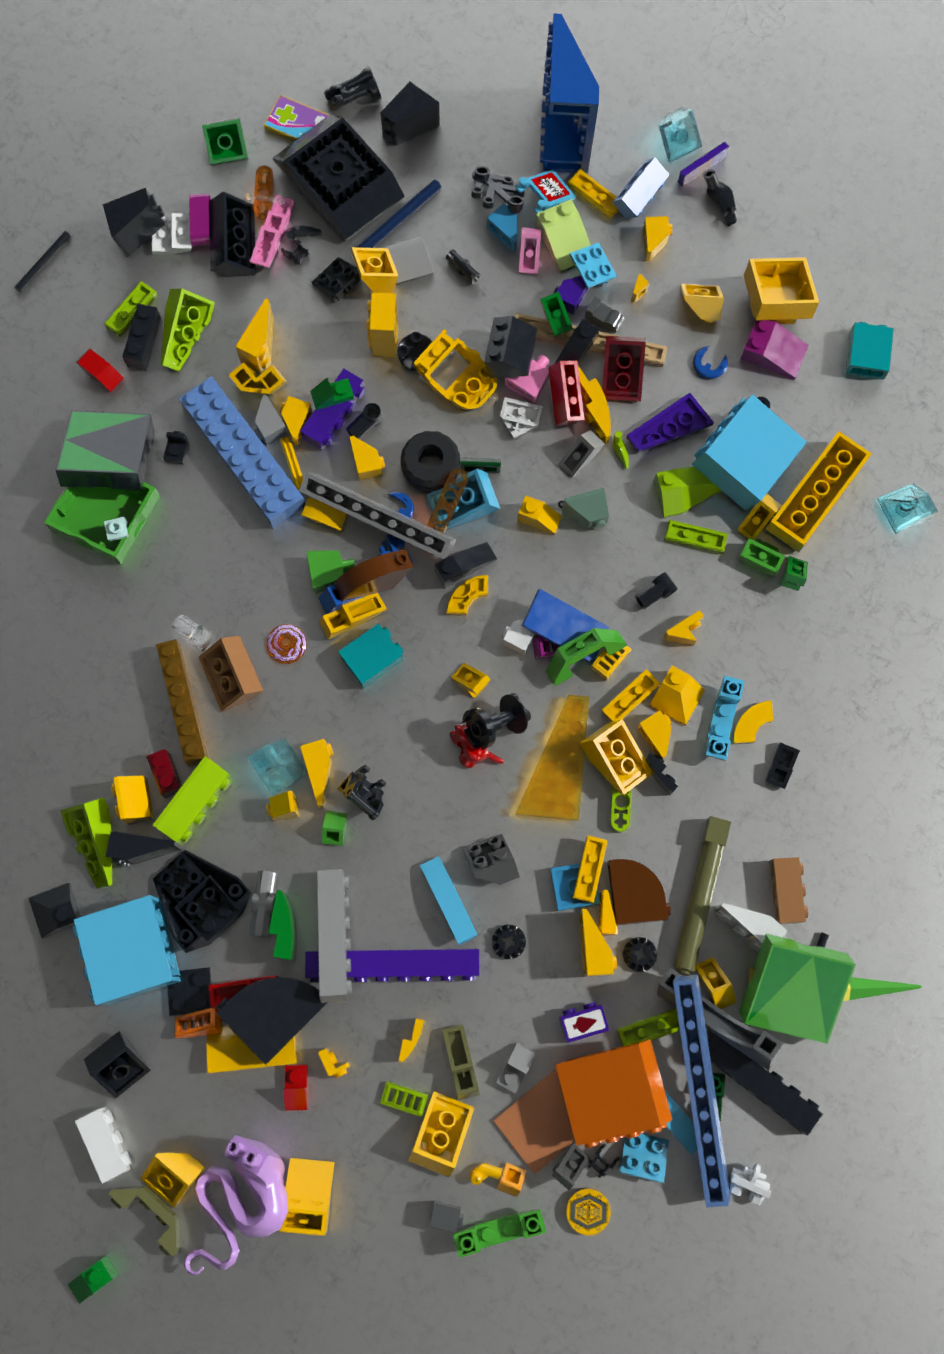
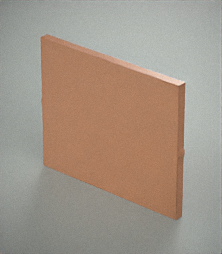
M555 1069L493 1120L512 1144V1148L519 1153L534 1174H537L575 1141L560 1080Z

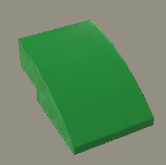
M277 890L269 928V934L277 936L273 957L295 961L297 931L294 913L287 895L283 891Z

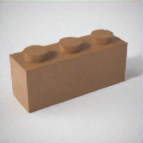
M799 857L770 860L775 920L779 924L806 922L808 908L807 905H804L803 899L806 896V888L801 880V875L804 873L802 862L799 861Z

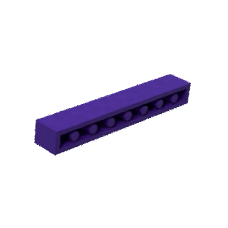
M479 949L347 951V959H351V972H347V978H354V982H367V978H375V982H388V977H397V981H410V977H419V981H432V977H440V981H453V977L462 976V981H474L475 976H480ZM305 951V978H310V983H319V951Z

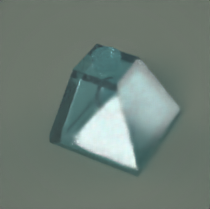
M681 107L667 114L658 125L668 162H672L702 147L692 109Z
M914 483L877 499L895 534L930 520L938 512L929 493Z

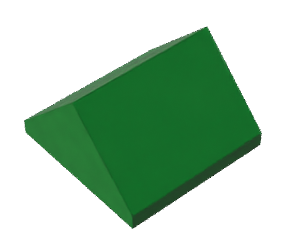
M240 118L202 124L210 165L248 158Z

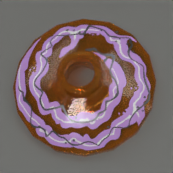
M283 624L270 632L267 637L266 648L273 660L281 664H291L298 661L304 655L307 649V640L300 628L291 624ZM288 639L289 644L283 645L282 641Z

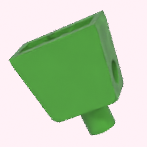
M338 550L306 551L315 594L325 591L327 587L333 586L342 574L355 566L354 559L342 561L340 551Z

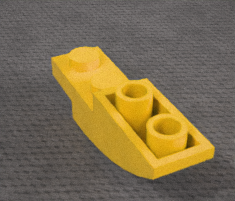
M578 366L582 401L586 404L584 418L588 424L591 423L594 427L595 435L607 444L610 438L611 422L605 395L597 379L594 378L588 381Z

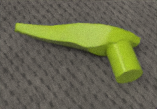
M616 431L613 437L614 449L621 459L624 468L628 469L629 458L627 448L622 440L623 434L621 431Z

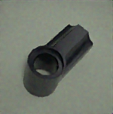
M376 403L365 405L363 412L345 428L350 436L361 439L373 427L378 426L382 422V413L379 405ZM371 412L378 413L377 416L373 418L368 416Z
M666 572L656 577L651 582L652 584L635 594L637 603L644 610L660 599H666L678 589Z

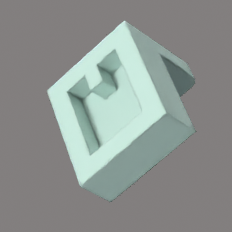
M125 517L104 521L109 541L128 537L127 529L129 524Z

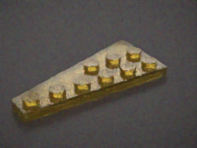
M568 695L515 815L579 820L584 750L580 742L586 739L588 696Z

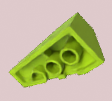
M182 288L170 289L165 307L160 365L180 371L191 353L192 346L201 337L200 333L211 320L214 301Z
M696 467L676 468L658 472L653 481L663 518L683 514L693 506L702 503L708 497L721 491L719 487Z

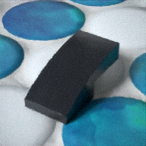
M779 742L765 781L785 789L800 750Z

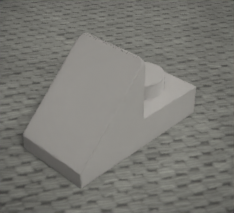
M516 1043L496 1083L516 1093L536 1054Z

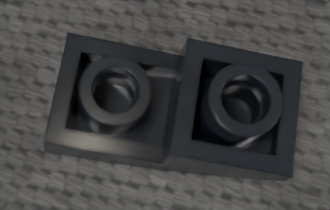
M650 753L645 760L653 772L652 776L671 795L678 787L675 784L676 780L669 774L664 775L662 773L667 767L664 764L665 761L656 754L653 756Z

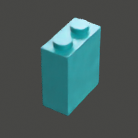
M855 322L849 334L845 374L884 379L890 371L894 328L887 327L886 325H870L866 322Z
M379 623L338 651L340 658L363 689L403 661V649L398 643L394 644L390 639L392 635L386 627L382 628Z

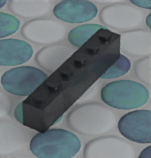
M710 1031L707 1039L711 1063L799 1132L808 1136L823 1115L818 1110L820 1106L809 1098L807 1101L800 1096L801 1091L791 1084L789 1087L782 1082L784 1078L775 1071L770 1073Z

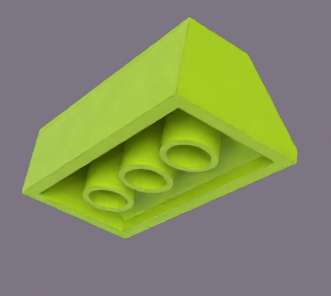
M204 756L154 822L153 826L180 845L183 842L186 843L193 834L191 832L196 825L199 826L205 819L206 815L204 814L208 808L215 806L220 792L225 791L230 786L232 776L207 756Z

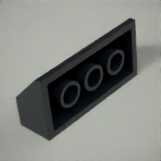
M223 191L209 201L210 271L225 277L254 276L256 274V264L250 263L255 247L254 205Z

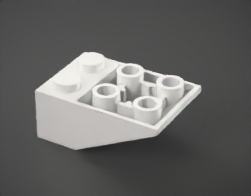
M725 903L714 908L717 911L716 916L724 923L728 921L733 926L732 930L739 937L742 938L744 936L750 941L748 945L756 952L760 951L765 934L783 937L788 932L769 915Z

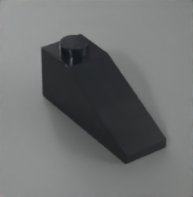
M582 319L555 363L559 361H577L579 365L599 336V329L585 319Z
M488 542L453 554L434 564L435 573L443 587L447 588L496 561L497 557Z

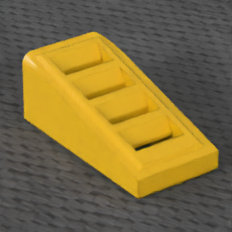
M626 646L622 649L624 650L623 654L619 651L615 652L619 656L618 660L612 655L609 656L606 650H604L591 665L590 669L607 681L632 649ZM604 657H608L614 664H610ZM602 662L610 669L607 671L599 663Z
M602 890L600 892L599 931L602 935H618L608 890Z

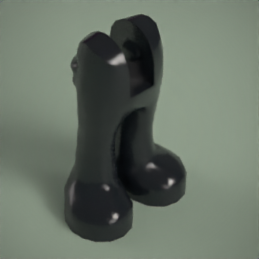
M369 66L353 78L330 86L329 89L324 91L325 98L329 100L328 105L331 109L341 108L367 95H370L375 101L382 99Z

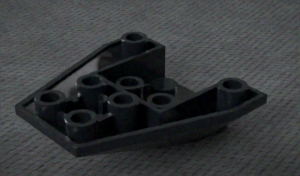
M187 850L180 853L153 878L172 937L186 953L214 942L243 915L252 894L240 878Z

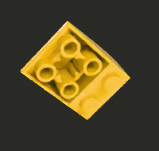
M290 1158L285 1187L288 1198V1213L280 1232L326 1235L335 1162Z

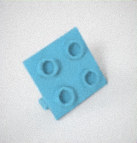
M599 242L570 253L587 288L600 283L603 286L609 282L608 280L617 277Z
M642 1133L640 1136L627 1139L625 1135L622 1160L619 1163L620 1173L664 1183L669 1140Z

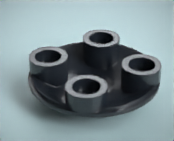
M413 332L405 336L397 348V356L400 363L411 371H417L413 363L433 341L419 332Z

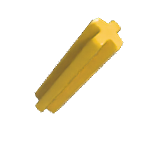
M286 436L280 439V444L293 484L299 491L303 477L291 439Z

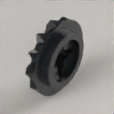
M507 924L499 927L492 937V947L495 953L504 959L517 958L522 954L526 946V938L523 931L515 925ZM513 933L512 941L518 946L510 945L505 951V942L500 937L508 938Z
M636 937L629 940L624 946L623 959L630 969L644 972L651 969L657 961V950L654 943L647 938ZM644 946L643 953L649 958H641L637 963V955L631 951H639Z

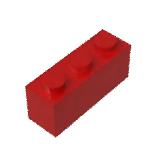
M559 361L549 366L555 425H574L584 421L577 361Z

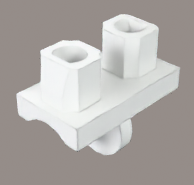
M755 1164L752 1169L745 1166L743 1171L732 1167L729 1185L731 1193L740 1196L744 1188L751 1190L748 1198L757 1205H760L765 1197L769 1199L771 1195L769 1190L770 1183L765 1181L766 1175L760 1173V1165Z

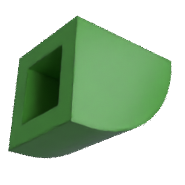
M326 811L322 826V843L343 846L347 813Z

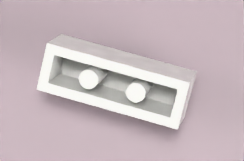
M105 1107L99 1108L75 1121L102 1184L131 1169V1157L127 1151L124 1152L121 1146L123 1140L119 1131H115L112 1125L114 1119L109 1110L106 1111Z

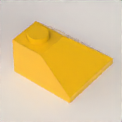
M352 247L351 253L359 275L365 284L374 293H393L398 273L388 248Z
M681 284L684 300L701 320L708 323H713L715 320L721 321L724 297L720 286Z
M672 665L649 706L686 725L705 689L691 675Z
M157 1153L140 1179L174 1208L200 1176L204 1167L188 1153Z

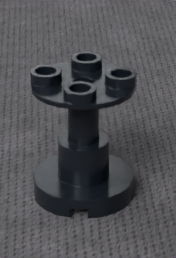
M516 693L506 694L500 700L499 714L495 712L487 713L479 707L467 710L462 719L463 723L466 722L467 729H464V732L472 746L475 748L481 747V750H484L495 743L496 733L501 731L503 725H506L515 734L525 732L528 727V721L531 720V714L529 710L525 709Z

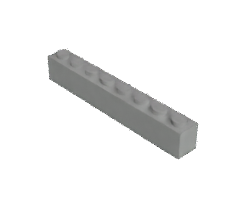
M306 472L299 489L300 492L442 559L450 556L456 542L455 538L316 473Z

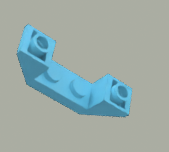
M728 676L723 677L706 739L705 756L724 761L727 760L731 740H729L731 728L745 681Z

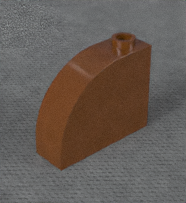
M405 549L382 554L349 569L335 581L334 585L342 601L391 590L410 572L413 565Z
M614 859L607 862L612 907L617 926L668 920V916L671 915L670 903H666L665 892L660 880L648 867L629 859Z

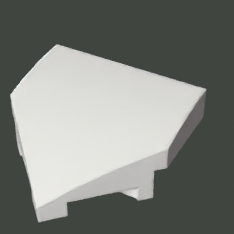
M505 397L500 418L515 439L538 427L543 406Z

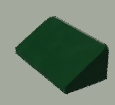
M462 457L461 471L471 472L479 469L487 473H499L501 471V459Z

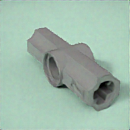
M258 871L256 889L251 901L252 919L250 936L269 938L271 915L275 902L276 872Z

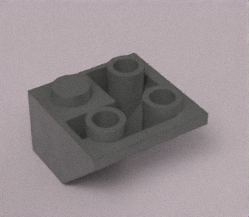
M502 834L463 848L476 878L501 885L520 877L514 857Z

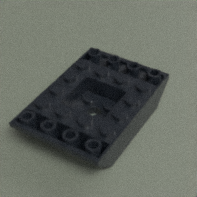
M331 114L273 157V161L345 241L349 240L405 197L393 172L349 123L340 116ZM340 165L343 169L336 172L333 170V167Z

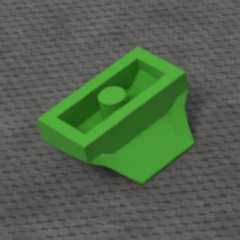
M749 538L739 558L746 565L764 574L775 576L785 556L779 553L777 547L759 538L757 540Z

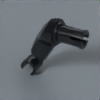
M707 170L703 174L708 186L706 192L712 200L721 205L723 212L728 214L724 216V219L729 227L737 222L734 213L736 205L733 191L726 184L718 181L715 170Z

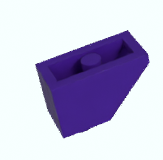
M577 276L563 280L560 287L556 286L553 294L559 291L566 311L574 315L589 288H587L583 278Z

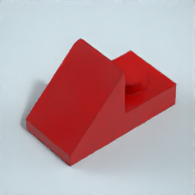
M285 1065V1088L283 1089L285 1111L308 1110V1065Z

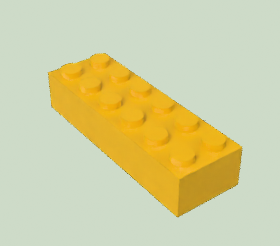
M838 431L771 520L766 530L799 553L872 453Z

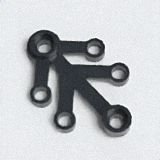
M484 166L475 168L472 178L476 183L472 188L471 196L475 199L482 198V186L486 184L488 190L486 197L483 198L482 206L484 208L492 209L494 207V194L496 193L508 204V209L511 213H520L523 209L525 190L519 192L513 186L514 179L510 176L504 177L490 174V170ZM506 192L513 193V196H510Z

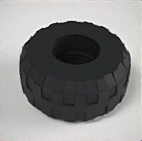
M424 431L414 435L405 443L400 462L402 473L407 482L419 491L431 493L444 488L448 483L456 480L460 470L461 459L458 447L450 437L437 431ZM427 455H435L442 461L438 467L433 469L425 468L419 462Z

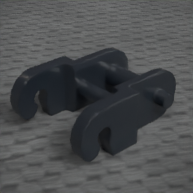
M293 237L292 241L298 248L293 252L285 251L283 247L280 250L289 260L292 258L295 263L301 264L300 260L305 255H310L309 250L302 246L301 241ZM300 250L302 253L298 257L295 256V254Z
M605 1143L595 1152L597 1156L592 1161H588V1168L593 1167L599 1173V1178L601 1176L605 1177V1172L608 1168L613 1169L616 1162L620 1160V1157L617 1156L611 1164H608L600 1157L599 1154L606 1147ZM597 1160L605 1165L603 1170L595 1164Z

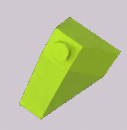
M105 797L60 810L69 837L73 836L78 844L76 850L78 854L82 853L86 859L85 867L96 888L112 885V859L105 857L111 833V817Z

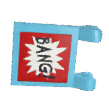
M553 169L529 178L521 177L518 180L520 184L515 186L519 192H523L530 187L540 200L537 202L538 206L534 208L536 213L570 199L574 200L576 197Z

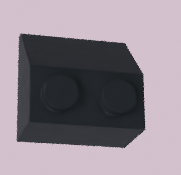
M120 1031L83 1059L90 1076L115 1099L151 1071L134 1045Z

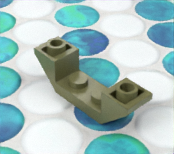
M149 1186L115 1188L108 1193L112 1197L111 1202L119 1209L121 1207L123 1209L128 1208L139 1197V1202L147 1210L151 1208L157 1214L155 1216L162 1225L165 1226L167 1224L169 1226L157 1241L160 1244V1250L167 1256L171 1255L174 1257L180 1251V1216Z

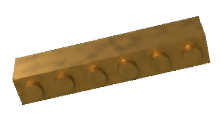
M177 639L156 644L184 762L188 767L198 765L204 756L208 757L181 645Z

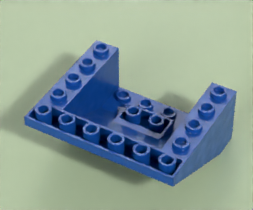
M553 13V22H549L542 91V96L546 97L545 100H542V112L545 113V117L541 119V129L545 130L544 134H541L540 146H544V151H540V163H543V171L553 169L560 172H577L581 169L588 173L599 106V85L562 14Z

